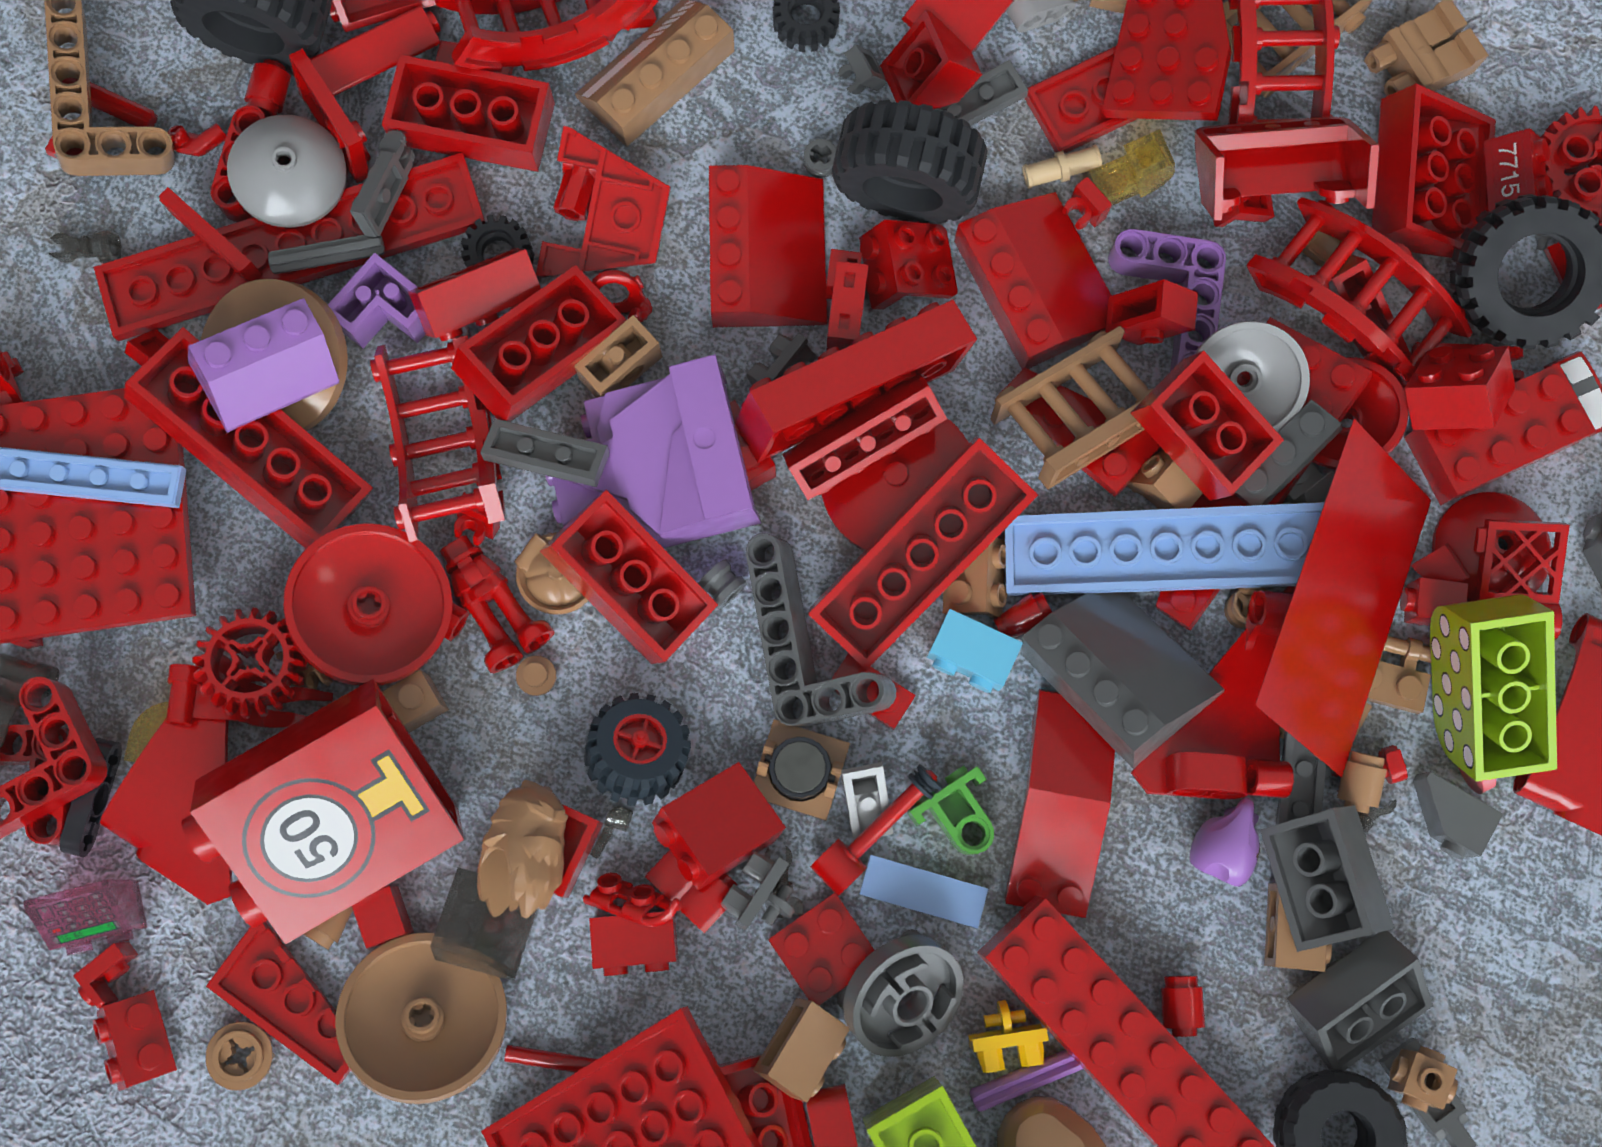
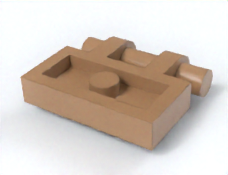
M1388 636L1383 651L1401 655L1400 664L1398 666L1379 661L1367 701L1415 714L1423 713L1431 674L1417 671L1416 665L1418 660L1431 663V647L1423 645L1422 640L1410 637L1407 640Z

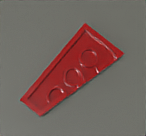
M1024 367L1004 389L1010 386L1017 388L1037 376L1038 373ZM1062 385L1056 388L1088 427L1093 426L1096 429L1105 423L1107 418L1091 399ZM1043 397L1025 406L1057 446L1062 445L1065 448L1074 442L1076 438ZM1143 430L1085 466L1082 470L1116 498L1141 471L1143 464L1149 458L1155 456L1162 448L1146 430Z
M266 922L256 928L250 927L206 987L336 1085L341 1084L351 1070L343 1058L337 1041L335 1027L336 1009Z

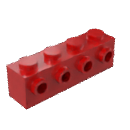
M919 373L782 454L788 469L807 500H810L817 495L828 492L834 485L849 476L862 472L870 464L885 455L898 451L904 444L914 438L932 431L938 424L947 420V417L930 386Z

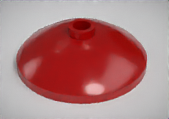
M1346 357L1372 371V378L1343 419H1355L1389 454L1398 445L1407 427L1408 404L1405 391L1398 379L1383 366L1367 359ZM1342 427L1343 430L1316 455L1312 462L1336 470L1351 427Z
M1480 492L1466 496L1451 505L1440 517L1435 527L1432 539V552L1448 543L1470 576L1460 581L1461 583H1468L1467 602H1471L1475 598L1481 552L1474 551L1476 528L1484 527L1485 519L1542 522L1528 505L1517 498L1498 492ZM1496 530L1494 547L1502 555L1507 550L1499 547V538L1506 541L1507 550L1517 543L1519 539L1511 530ZM1520 531V532L1525 536V535H1526L1527 533H1529L1530 531ZM1548 532L1541 533L1531 542V545L1541 556L1552 548ZM1523 548L1508 563L1520 575L1536 562V559L1526 548ZM1494 555L1492 563L1496 560V557ZM1503 566L1490 576L1489 590H1502L1514 580ZM1541 568L1525 583L1533 592H1536L1545 581L1548 573ZM1519 586L1515 591L1524 590Z

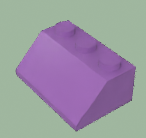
M304 298L188 346V362L226 432H230L339 384L324 334Z

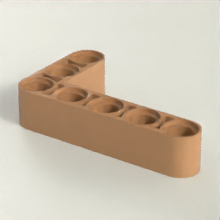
M44 0L52 135L60 167L64 172L74 176L161 175L169 172L175 164V155L171 136L165 130L159 127H93L87 28L81 0ZM64 8L73 9V11L69 13L58 12L59 10ZM64 43L76 44L72 48L67 49L60 47ZM72 77L78 79L75 83L72 84L62 83V81L66 78ZM68 113L80 114L78 118L73 120L64 118ZM117 147L124 150L119 155L107 154V151L111 148ZM153 147L164 149V152L158 155L147 153ZM72 148L83 150L82 153L75 156L65 154Z

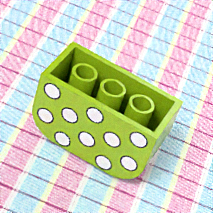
M1524 594L1438 606L1432 614L1430 623L1433 717L1436 733L1446 756L1476 782L1557 770L1554 611Z

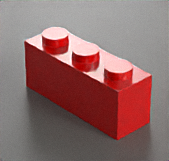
M513 248L412 289L408 293L426 336L440 337L441 341H447L463 334L462 327L475 322L476 326H482L499 318L498 312L507 308L513 309L539 291L541 287L526 249Z

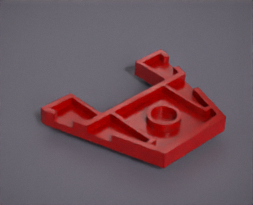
M563 126L557 161L595 169L596 176L582 248L577 249L542 241L536 275L542 277L562 275L575 265L582 272L656 264L671 187L574 129Z

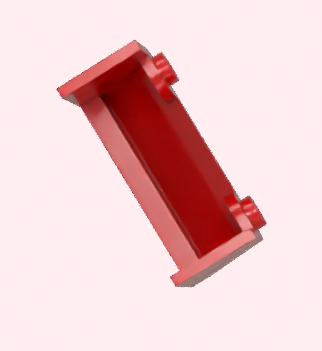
M1334 116L1205 126L1195 130V154L1201 203L1214 221L1222 220V213L1232 211L1233 206L1241 203V197L1315 191L1318 195L1325 197L1327 203L1343 204L1349 202V198H1356L1366 209H1371L1375 206L1379 144L1348 118Z

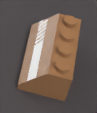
M681 0L576 92L575 96L608 130L628 147L735 51L733 29L707 4L692 0Z

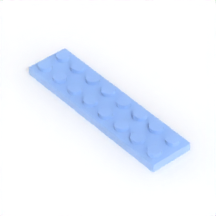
M1325 502L1019 515L1005 529L1007 596H1026L1029 593L1035 595L1041 592L1043 595L1296 586Z

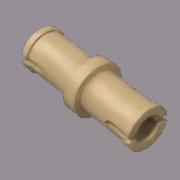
M1097 145L1067 154L1060 151L1055 153L1053 158L1028 165L1024 164L1022 167L1024 181L1028 189L1056 180H1060L1063 183L1069 181L1070 176L1102 169V159Z

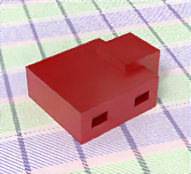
M831 249L825 299L832 300L826 351L833 347H839L842 350L851 346V343L860 336L868 265L861 264L862 252Z

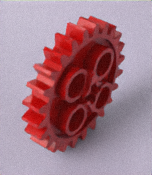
M1594 106L1587 114L1580 107L1572 115L1566 112L1557 121L1554 120L1545 129L1546 132L1540 136L1547 141L1550 150V160L1545 162L1546 175L1550 177L1552 182V197L1580 204L1581 208L1590 210L1598 216V224H1601L1602 116H1600L1597 106ZM1567 150L1571 151L1575 157H1572ZM1579 184L1582 185V186L1586 189L1587 192H1584V191L1580 188Z

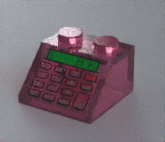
M106 879L23 901L25 911L49 950L66 949L67 956L92 951V943L107 939L108 945L133 940V932L147 928L138 880Z

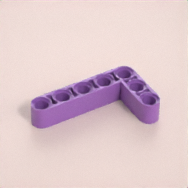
M1138 229L1122 231L1117 236L1108 255L1111 268L1121 275L1158 281L1166 279L1198 292V295L1206 299L1207 305L1197 304L1194 331L1201 334L1204 342L1218 329L1226 254L1223 248L1218 243L1209 240ZM1120 248H1131L1137 256L1127 257ZM1158 254H1169L1173 258L1174 263L1162 261ZM1197 259L1207 260L1212 269L1202 268L1198 264ZM1188 332L1175 335L1170 372L1182 359L1194 355L1203 342L1193 341L1189 337Z

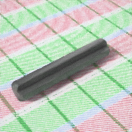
M381 234L377 238L359 235L271 251L268 254V262L271 271L274 274L369 258L374 253L380 256L385 253V244Z

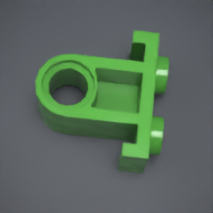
M965 765L944 778L948 784L947 787L937 794L932 792L934 795L932 799L923 795L914 804L915 808L907 814L917 827L926 821L922 813L929 809L951 844L965 855H975L986 851L991 846L994 839V828L966 786V783L971 780L975 786H978L987 779L978 766L968 771ZM966 823H974L982 831V839L976 846L967 844L961 836L962 828Z

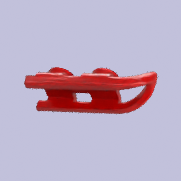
M617 873L601 875L597 879L598 886L592 890L590 895L585 894L583 897V901L587 905L647 927H657L666 924L677 911L682 909V904L678 898L669 900L665 895L655 892L654 888L647 884L634 887L632 883L622 880V877ZM616 898L626 900L623 907L614 905L613 901ZM653 906L665 910L660 915L654 917L646 916V913Z

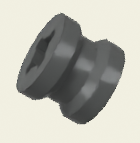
M724 559L711 568L698 584L713 597V600L718 604L717 608L721 609L745 588L747 581L742 576H736L731 571V564Z

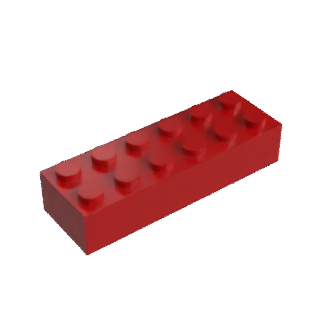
M954 299L942 305H939L938 302H933L922 308L917 313V316L907 320L904 316L890 322L882 332L875 335L871 331L857 337L851 343V346L842 350L839 347L830 348L822 353L817 361L806 365L805 362H800L788 368L784 372V376L771 381L770 378H764L756 382L749 388L748 396L741 404L742 408L735 420V424L756 461H763L805 441L919 373L929 383L953 372L977 338Z
M184 327L125 382L124 398L305 549L324 534L341 528L366 501L373 489L371 485L281 409L230 432H226L188 362V346L199 342V340Z
M976 436L810 607L808 615L867 670L1026 509L1038 494L983 440Z

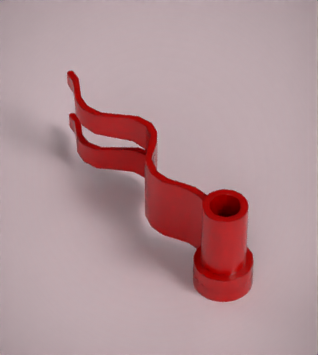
M172 664L169 666L167 683L171 684L165 722L168 725L189 727L192 724V718L234 720L263 728L289 727L307 717L297 713L268 710L266 717H261L256 707H253L252 715L249 719H244L241 716L240 707L235 714L229 716L224 712V704L214 708L209 703L211 696L204 697L200 693L199 688L204 682H197L193 677V673L201 667L188 664ZM249 683L244 689L239 688L236 692H254L264 687ZM290 687L296 694L295 699L291 700L285 695L279 698L282 704L293 701H333V693L305 687Z

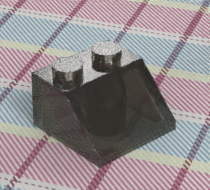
M457 868L430 945L435 960L515 981L538 908L527 919L521 917L519 906L512 912L507 908L500 916L493 917L488 910L486 900L483 902L479 898L477 890L478 872Z

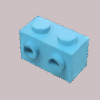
M949 609L927 658L934 661L932 666L935 669L954 676L955 672H959L970 678L968 683L973 687L991 693L992 688L1000 691L1004 686L1023 642Z

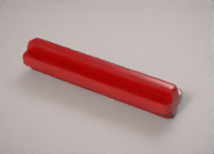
M72 77L66 78L62 81V83L72 84L75 83L78 79ZM90 82L92 107L136 127H154L158 116L152 109Z

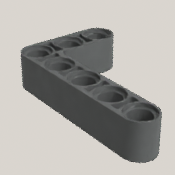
M767 533L754 535L746 546V558L776 718L787 726L809 727L889 708L895 701L896 687L894 682L885 675L863 672L817 683L792 547L786 540ZM773 544L775 548L774 556L770 561L766 562L765 551L769 545ZM780 582L782 592L780 597L774 601L772 589L776 583ZM787 621L789 632L781 640L778 634L779 627L782 622ZM793 659L796 664V672L789 679L785 669L787 663ZM875 681L879 686V695L875 701L871 702L867 697V688L871 682ZM837 690L841 695V703L836 710H833L829 704V698ZM797 699H800L803 703V712L799 718H796L793 714V704Z

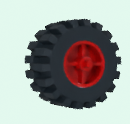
M630 693L626 701H624L622 696L613 699L612 706L610 707L608 704H605L601 707L598 717L594 716L591 722L584 755V764L589 766L587 775L591 782L598 779L596 789L602 795L607 790L611 792L610 800L618 803L621 797L627 799L628 806H636L639 799L643 800L644 805L652 804L656 795L660 799L666 797L670 788L674 789L683 774L691 749V741L687 740L690 734L688 725H681L683 716L679 711L670 712L672 704L666 700L661 704L654 702L655 695L647 694L646 699H639V693Z

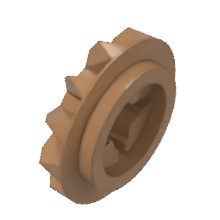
M245 1021L231 1023L222 1027L213 1035L206 1050V1067L211 1078L218 1085L229 1090H245L256 1086L270 1073L269 1068L275 1056L272 1052V1038L267 1036L258 1025ZM236 1044L241 1049L247 1047H254L255 1049L246 1057L248 1064L246 1067L241 1062L226 1064L236 1054Z

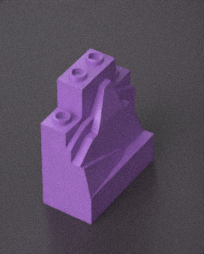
M716 354L669 366L670 374L665 378L607 392L605 396L584 401L586 414L581 415V423L585 436L587 438L592 437L587 439V441L608 445L610 454L597 488L545 475L549 486L555 487L557 500L552 501V508L558 524L562 523L565 526L606 489L663 548L761 524L760 516L755 509L726 390V376Z

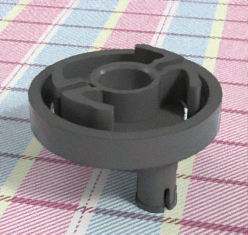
M907 930L900 938L891 940L874 950L859 965L848 986L839 993L837 1004L844 1012V1018L849 1030L868 1051L884 1057L907 1055L932 1042L945 1030L953 1019L963 995L964 980L962 969L955 957L941 943L930 937L922 936L917 930ZM939 984H942V986H940V988H939V991H938V994H937L936 998L933 999V998L935 997L936 993H937ZM914 991L912 997L905 1004L898 1006L900 1000L907 993ZM902 1027H905V1028H903V1029H901V1030H898V1031H895V1032H891V1033L888 1035V1032H889V1031H894V1030L900 1029V1028H902Z

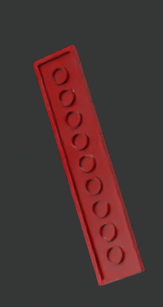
M463 152L411 168L408 180L381 232L385 244V253L380 255L382 259L466 233L465 231L468 227L475 230L477 227L474 222L478 219L483 224L486 223ZM364 183L344 189L339 202L326 216L305 226L278 227L252 217L216 229L255 265L262 274L259 279L285 280L301 285L364 265L369 259L363 258L280 274H274L268 262V254L271 251L364 235L350 212L353 201L358 196ZM195 235L94 267L112 336L118 342L145 334L154 329L157 330L211 313L217 303L227 293L239 285L247 283L246 280Z

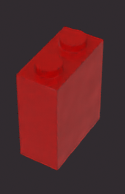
M740 762L661 807L652 821L656 838L664 847L670 849L677 859L679 871L686 880L693 882L697 890H700L749 859L754 852L759 853L773 844L786 829V826Z

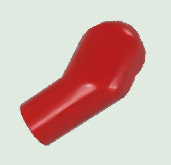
M217 123L201 134L187 132L181 125L173 126L167 132L171 136L173 149L176 152L198 157L207 154L226 139V134Z

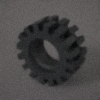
M773 0L774 31L778 32V39L781 42L787 39L788 48L793 49L794 45L798 44V52H805V46L810 45L811 52L818 51V43H821L824 48L829 44V37L834 39L836 36L840 15V3L837 0ZM800 5H811L816 7L821 15L818 21L812 24H801L793 19L792 12Z
M493 215L486 216L488 222L485 224L480 219L476 220L474 223L477 228L473 230L468 227L465 231L468 238H462L461 241L463 247L461 256L466 268L484 261V250L487 245L494 241L507 242L512 249H526L530 261L534 262L533 248L523 227L520 228L519 223L513 218L509 222L504 215L499 216V221H495Z

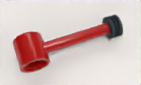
M919 764L917 766L918 772L914 770L915 775L913 773L908 775L912 784L849 846L838 838L810 866L837 896L841 895L867 869L860 857L923 795L932 799L934 797L932 792L937 794L935 789L940 791L943 788L937 780V775L932 770H927Z

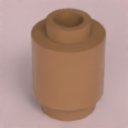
M1351 751L1350 759L1347 760L1343 776L1341 777L1337 795L1338 799L1345 800L1344 807L1355 805L1357 812L1369 814L1370 806L1379 808L1387 769L1383 768L1385 758Z

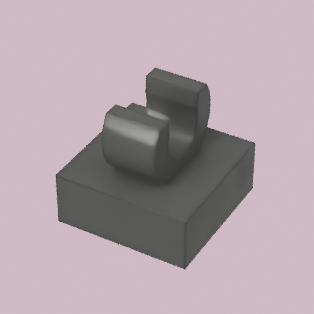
M854 45L844 53L849 63L844 64L838 70L839 76L845 79L853 73L856 76L854 83L846 88L849 93L854 95L860 94L866 87L878 91L887 84L883 71L871 51L859 45Z

